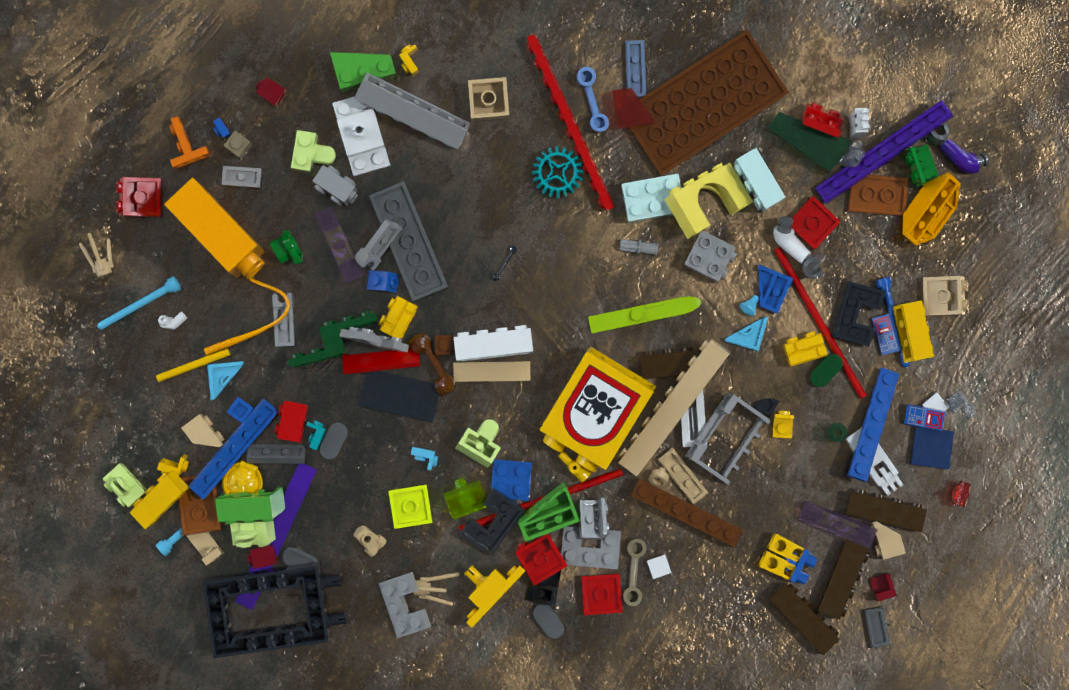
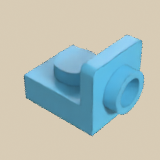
M412 447L411 455H415L414 459L426 461V458H429L427 470L431 471L432 467L437 466L438 456H435L436 451Z

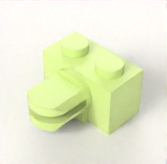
M297 130L291 169L293 171L312 173L313 163L332 164L335 161L336 153L330 146L317 144L318 135L316 133Z
M485 420L477 432L467 428L455 449L488 468L501 447L493 443L499 431L498 424L493 420Z
M119 463L103 478L106 482L104 483L106 489L111 493L114 491L117 494L118 498L116 499L123 507H132L147 491L123 463Z
M255 520L252 523L237 521L230 524L232 543L236 547L247 548L252 545L266 547L276 539L274 521L262 522L261 520Z

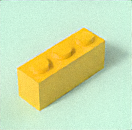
M922 301L894 306L893 311L904 363L934 357Z
M174 471L168 475L164 473L157 480L159 483L156 486L152 485L145 492L146 496L143 499L139 498L133 504L135 508L130 514L144 529L153 525L189 489L187 484Z

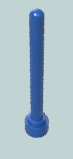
M891 277L876 280L877 288L886 291L884 299L888 314L892 313L898 334L893 311L894 303L890 292ZM900 350L899 354L902 361V365L904 367H909L910 362L904 363L902 350Z

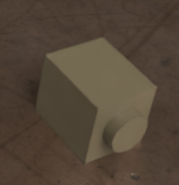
M234 131L223 146L242 159L253 144L237 131Z

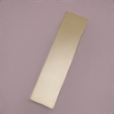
M530 361L453 363L454 382L530 381Z

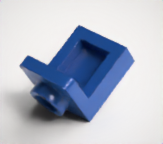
M369 270L368 290L396 293L399 283L398 274Z

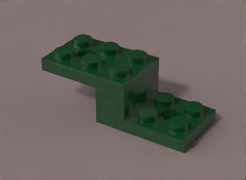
M370 310L360 313L361 317L354 318L351 315L341 318L342 322L336 323L332 320L323 323V327H319L325 350L317 348L310 350L311 354L308 355L303 353L291 355L292 359L288 360L289 367L295 369L348 355L345 339L339 337L341 329L349 330L350 327L360 328L379 323L378 315Z

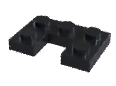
M849 281L833 337L870 347L875 328L858 324V318L862 306L881 311L886 291Z
M494 487L482 502L484 506L497 514L486 528L473 518H470L460 531L462 537L489 555L494 553L525 512L524 507Z

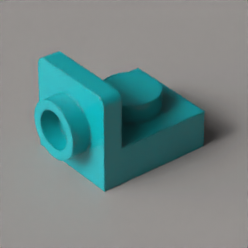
M313 420L312 423L307 422L306 424L316 429L315 433H311L308 443H311L310 448L319 450L327 429L323 428V423Z

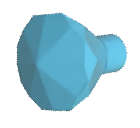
M753 295L750 300L742 302L739 307L745 314L753 317L756 314V304L760 298Z

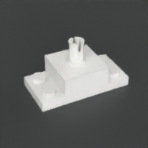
M354 97L334 102L333 107L353 176L389 167L390 162L374 108L359 103Z

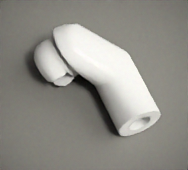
M181 311L174 318L165 315L160 316L158 323L162 328L174 330L188 318Z

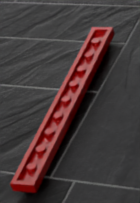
M532 34L527 37L529 41L526 43L530 53L534 52L537 58L534 62L538 70H542L545 76L542 77L547 88L550 87L553 93L550 97L554 105L558 104L559 117L568 126L566 132L570 140L574 139L575 152L578 157H582L584 161L582 167L586 174H590L592 179L590 181L591 187L600 196L598 202L601 208H605L606 211L615 209L614 203L538 37Z

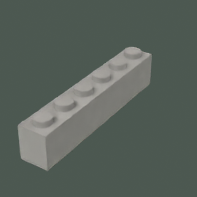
M366 72L354 97L359 103L368 105L379 113L387 114L395 121L403 122L413 130L421 131L427 134L428 137L437 139L446 146L456 149L459 148L470 125L469 122Z

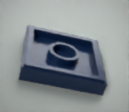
M915 426L910 464L950 469L954 431H939Z

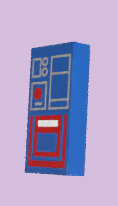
M892 313L872 318L882 355L902 350Z
M908 404L904 424L942 431L946 411Z

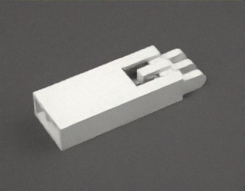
M855 108L849 115V140H862L870 129L868 108Z
M703 390L696 398L697 408H688L680 419L682 447H691L706 425Z
M862 428L845 438L853 452L855 451ZM878 444L869 475L876 485L881 486L885 494L889 496L891 493L887 489L888 486L895 492L897 488L893 483L896 482L899 487H902L903 483L897 476L899 472ZM880 462L884 466L878 469L882 473V477L874 468Z

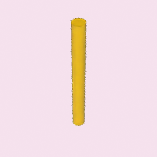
M229 349L221 350L156 375L157 380L161 382L230 356Z

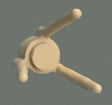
M88 233V238L96 258L95 263L84 245L79 243V246L90 263L93 273H96L97 277L112 273L111 268L114 265L112 262L110 239H107L108 261H106V258L100 259L92 235Z
M451 573L433 577H421L420 580H415L419 590L415 591L414 595L419 596L420 599H428L453 606L452 602L426 595L430 594V592H447L443 588L431 587V583L427 582L458 577L460 574Z

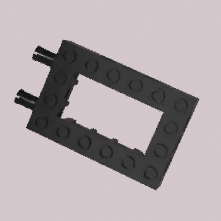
M319 562L205 578L202 581L213 658L329 642L330 626L347 624L346 612L328 615L323 592L324 588L341 586L340 574L323 577L320 572ZM300 584L302 585V597L305 599V617L307 622L232 632L227 597H236L239 594L246 593L253 595L256 592L267 590L274 592L275 589L288 587L289 589H294Z

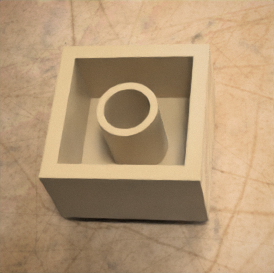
M506 77L468 80L471 121L510 118Z

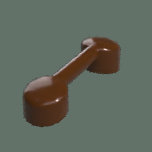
M424 333L413 336L409 340L410 348L415 353L421 354L425 352L439 376L435 381L436 391L442 396L449 394L454 389V379L451 375L445 373L431 348V338Z

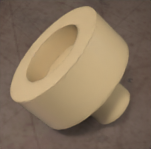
M663 467L652 470L649 476V482L659 488L665 487L669 480V475Z

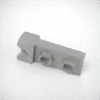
M385 219L366 247L361 248L356 254L355 260L361 267L369 265L372 271L375 270L381 262V256L401 231V226L398 223Z
M287 293L290 301L288 314L282 321L274 325L275 347L295 346L292 293ZM277 294L272 295L274 321L286 309V302H280Z

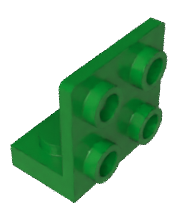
M928 144L914 148V146L910 147L905 152L904 160L907 167L910 166L911 168L910 178L913 185L916 184L917 188L939 177Z

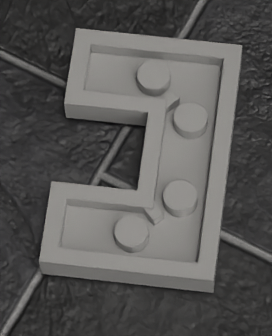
M350 327L349 330L341 329L339 336L384 350L407 352L409 345L401 343L402 339L377 336L373 333V330L362 328V331L355 327Z
M566 526L563 528L561 555L567 565L618 569L621 531L609 530L607 536L601 540L600 548L581 547L582 539H580L579 527Z
M413 572L379 583L397 638L431 627L426 609L410 613L404 597L406 594L419 590Z

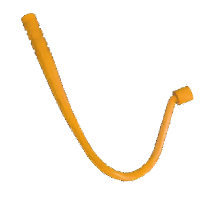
M254 276L251 277L249 280L252 283L275 291L283 296L286 302L284 313L277 320L264 327L204 348L205 354L209 355L247 340L278 324L286 317L290 309V301L286 294L278 288L253 279Z

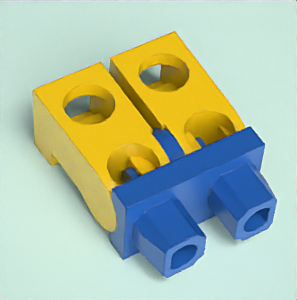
M773 533L766 548L784 558L782 559L765 550L758 566L794 583L806 584L809 575L801 570L804 564L813 568L817 558L809 554L810 551Z

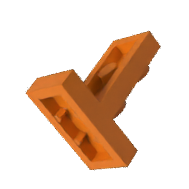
M178 116L171 118L172 124L169 125L173 136L177 135L179 142L176 144L179 152L184 153V155L170 160L174 169L211 156L206 146L193 151Z

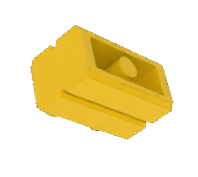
M397 296L396 299H391L387 307L390 310L387 316H382L378 325L381 326L380 331L391 337L402 339L418 306Z
M814 331L804 334V339L798 340L797 337L786 340L787 344H784L783 348L789 367L828 355L821 333L816 335Z

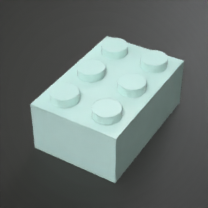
M757 148L735 160L734 170L738 177H742L743 185L748 194L751 193L754 197L753 204L757 210L761 209L763 213L786 198Z
M679 174L623 183L621 188L628 224L673 216L664 199L670 195L669 191L679 186L681 189Z

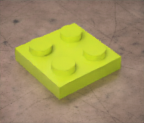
M427 485L389 491L394 529L433 523Z

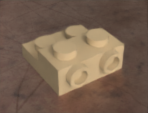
M964 276L923 277L925 316L965 315V311L969 310V301L965 299V292L968 291V281L964 280Z

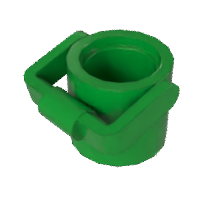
M285 230L282 236L270 242L281 264L290 259L294 261L295 265L303 262V253L289 230Z

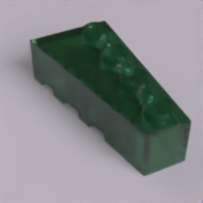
M778 112L766 129V131L826 174L831 172L852 143L851 140L839 136L838 138L806 126L801 120Z

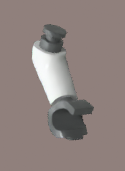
M781 216L778 226L774 227L773 230L775 241L788 254L803 264L802 270L808 278L816 279L822 277L824 272L816 263L821 264L826 259V255L815 253L811 256V252L794 234L795 232L792 229L793 219Z

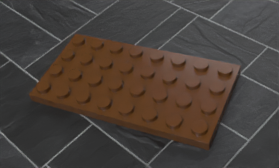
M747 29L619 113L660 176H663L788 95L789 91Z

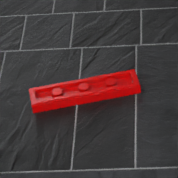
M411 348L407 352L390 350L342 356L344 374L420 366L419 353H415Z

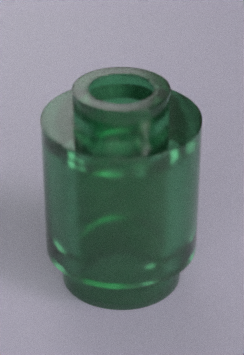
M833 423L828 426L826 436L832 442H841L847 436V429L841 423ZM835 429H840V436L834 434Z

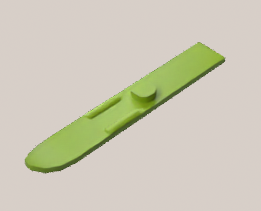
M690 296L679 297L589 316L591 334L683 315L697 309L701 304V300Z

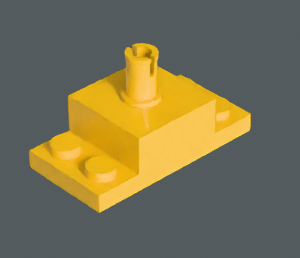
M473 565L469 570L474 575L468 570L464 573L477 585L475 591L468 597L479 607L478 610L474 608L466 616L468 618L466 623L471 628L525 572L521 565L518 567L514 565L507 572L508 578L496 568L488 577H484Z

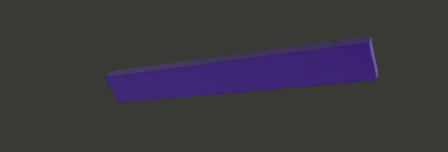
M941 100L860 157L858 162L854 160L815 187L816 191L825 204H828L953 118V114L943 100Z
M298 464L284 494L285 510L273 519L276 539L269 546H275L277 557L317 472V469L306 464ZM252 565L249 572L272 569L273 565L253 569ZM261 591L253 595L251 593L239 594L235 602L253 610Z

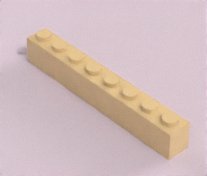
M711 339L709 342L705 340L699 348L702 352L698 357L694 355L687 364L690 366L687 372L682 371L677 377L678 384L675 388L671 386L665 393L666 400L663 403L659 401L653 409L655 412L653 417H647L641 425L644 427L641 433L636 432L631 438L630 442H632V445L629 449L625 447L619 454L621 459L618 463L635 476H638L730 354L727 349L715 340Z

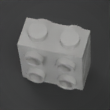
M323 165L313 179L314 188L325 196L327 193L330 194L332 201L339 206H342V204L346 206L349 203L353 204L358 197L355 182L347 176L344 178L340 177L339 171L329 165L327 168Z
M702 231L683 266L718 283L720 279L724 280L728 272L725 269L728 262L732 263L737 255L734 252L736 247Z

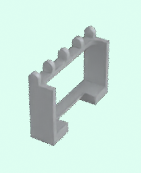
M727 392L685 456L729 485L730 481L727 479L729 472L732 468L737 471L740 467L735 463L743 452L749 455L750 451L746 447L753 436L758 439L761 437L757 430L762 423L769 425L771 421L734 394ZM738 403L758 417V419L722 473L719 474L699 459L707 448L705 444L725 414H730Z

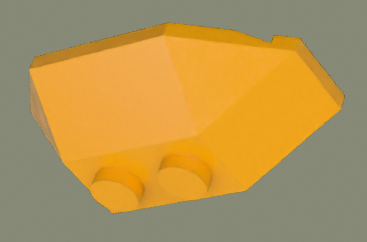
M948 172L925 183L903 213V235L916 246L935 239L957 208L961 183Z

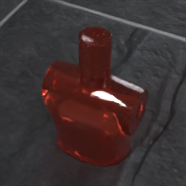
M960 481L953 488L951 498L954 505L966 506L971 488L970 483Z

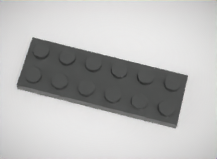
M400 182L369 195L380 224L382 225L386 219L398 223L402 228L389 246L412 301L414 302L447 288L448 285L405 182Z

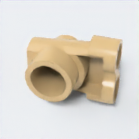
M363 525L358 527L354 533V537L364 546V551L370 557L375 556L378 550L387 542L382 535H376Z

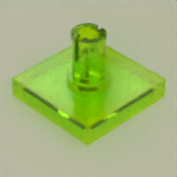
M464 478L457 479L455 481L456 489L443 494L453 520L486 508L482 503L486 495L480 481L467 485Z

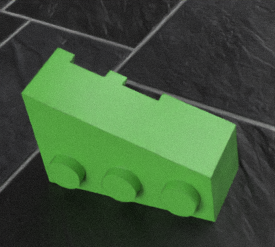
M330 52L342 92L358 88L366 72L382 80L397 77L391 55Z
M565 481L523 513L518 520L525 542L580 522Z
M277 487L274 492H265L264 489L258 490V493H246L245 491L222 494L215 499L218 522H225V524H233L237 521L252 523L255 520L271 522L285 510L283 487Z

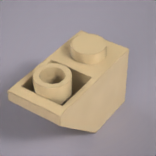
M199 414L182 427V430L194 444L222 447L224 445L222 442L225 440L219 431L215 432L211 427L213 423L207 415Z
M877 521L871 522L872 526L869 527L871 537L876 539L877 545L874 548L877 557L880 556L884 560L906 554L900 534Z

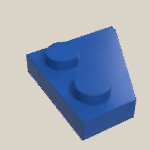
M759 265L760 307L779 314L794 279Z

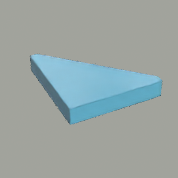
M764 317L725 338L724 342L759 351L768 317Z
M243 361L208 365L211 400H215L244 365Z

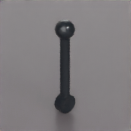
M515 246L510 247V252L498 272L492 276L494 281L500 279V274L509 259L517 252Z

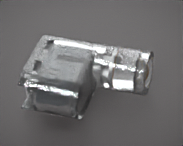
M853 139L839 159V163L844 167H856L865 155V152L861 149L863 143L859 139Z
M960 389L944 401V404L952 414L961 409L969 419L977 413Z

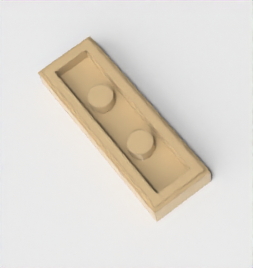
M673 447L658 458V461L693 505L708 494V491Z

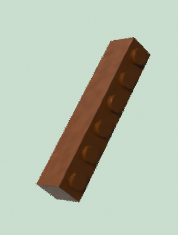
M638 479L630 495L733 547H736L744 531L642 479Z

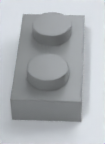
M223 166L222 186L261 188L262 169Z

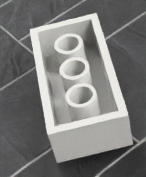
M526 325L515 326V330L510 331L507 330V327L497 328L496 332L489 333L488 330L476 331V335L462 332L457 333L458 337H454L457 362L533 353L531 328H527Z

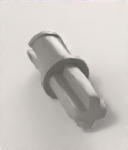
M622 239L620 241V250L637 252L638 255L640 253L657 255L658 243Z

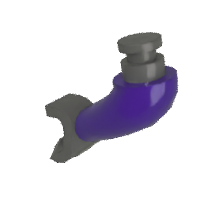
M947 123L939 128L941 135L932 131L925 136V140L929 145H941L939 148L964 173L975 174L979 172V168L989 165L986 153H981L980 155L968 153L952 139H948L950 131Z

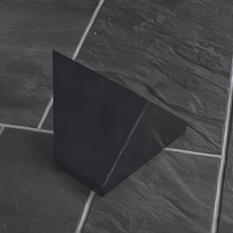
M561 570L535 586L532 581H529L526 600L555 606Z

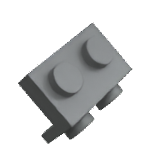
M600 498L599 500H579L577 504L578 518L580 520V539L602 540L609 533V523L606 521L608 505L605 503V498Z

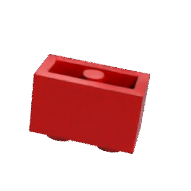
M284 401V404H280L278 415L281 416L280 423L276 424L275 428L277 439L302 442L309 405Z

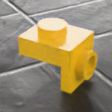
M416 45L404 47L399 55L403 61L401 64L406 74L411 73L412 76L419 73L418 68L410 58V55L418 51Z
M184 454L180 458L179 463L163 458L159 462L157 470L167 475L174 471L180 476L188 468L189 461H186L188 455Z

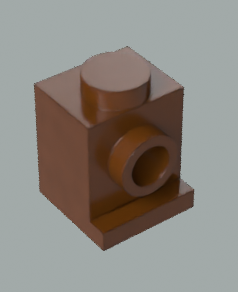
M435 336V355H455V336Z

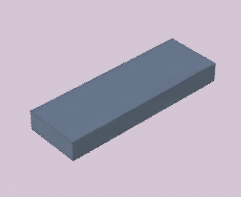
M645 40L625 41L627 99L642 98L646 95Z

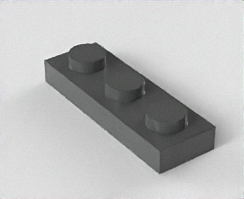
M251 444L248 447L247 463L305 464L306 445Z

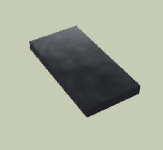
M371 371L365 374L358 406L433 423L440 394L436 391L434 383L381 371Z

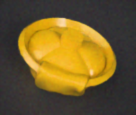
M244 461L234 464L222 479V487L225 494L245 491L246 493H258V490H261L263 485L258 467Z

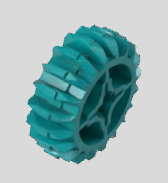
M558 146L555 147L554 153H552L551 148H548V155L542 151L541 155L544 158L536 157L540 164L533 163V167L538 169L532 171V175H538V177L533 179V182L540 181L536 188L540 189L543 186L542 194L549 190V197L553 196V192H556V198H560V192H563V196L567 197L566 190L573 194L572 186L579 188V184L575 181H582L583 179L577 176V174H583V170H577V168L582 166V163H575L579 157L571 158L573 155L572 150L568 155L565 154V147H563L562 153L559 152ZM559 157L566 159L567 162L558 165L551 159ZM547 163L551 172L543 179L541 171L543 165ZM572 166L574 175L572 180L568 182L564 173ZM553 167L557 170L563 169V172H561L562 178L558 175L553 176ZM558 180L564 186L557 188L548 185V183Z

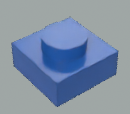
M219 117L213 121L216 125L213 129L218 137L222 136L225 140L228 139L231 134Z
M237 397L227 413L242 423L254 407L240 397Z

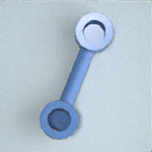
M583 67L578 71L576 81L580 87L585 89L593 117L590 119L589 126L594 132L602 133L608 128L609 119L604 114L599 113L593 93L592 84L595 82L596 73L590 67Z

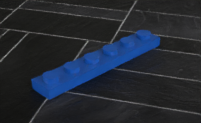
M883 367L879 370L847 474L848 477L862 482H867L900 375L899 373Z
M262 399L188 487L204 500L279 411L265 399Z

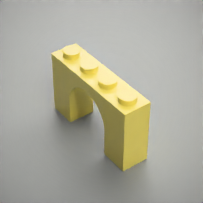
M720 163L712 168L713 172L708 173V171H705L697 176L698 180L694 181L692 178L683 184L684 187L681 189L679 186L669 191L670 195L664 199L687 239L710 226L698 203L700 189H709L715 192L722 200L730 216L753 203L731 163L724 166Z

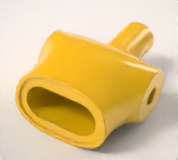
M564 451L558 455L567 465L568 470L581 483L590 476V470L582 467L576 460H572Z

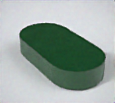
M837 354L826 356L812 371L810 376L812 384L816 387L827 385L842 369V358Z

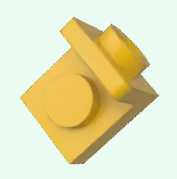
M778 411V414H773V438L792 439L794 415H790V411Z

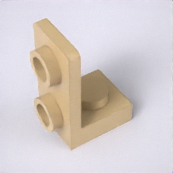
M209 532L187 536L203 557L202 561L206 566L224 554Z

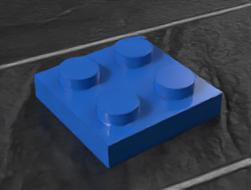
M494 459L491 490L494 487L512 500L529 501L532 463Z

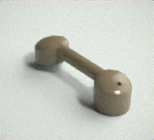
M632 539L626 547L628 554L631 556L629 586L624 589L622 599L629 606H637L642 601V593L636 588L638 561L646 553L647 548L643 540Z

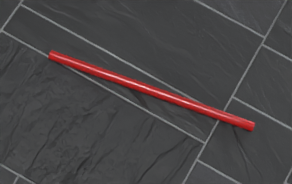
M781 247L774 250L776 256L788 276L794 279L793 285L834 354L842 358V368L859 398H864L867 394Z
M620 468L567 488L571 495L624 475ZM545 496L525 502L520 505L524 507L526 511ZM495 513L475 521L484 526L490 524L497 514ZM466 524L459 526V530L461 531Z

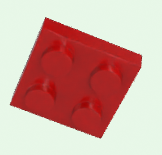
M812 196L793 216L792 229L815 250L841 221Z
M620 574L581 576L584 615L623 613Z

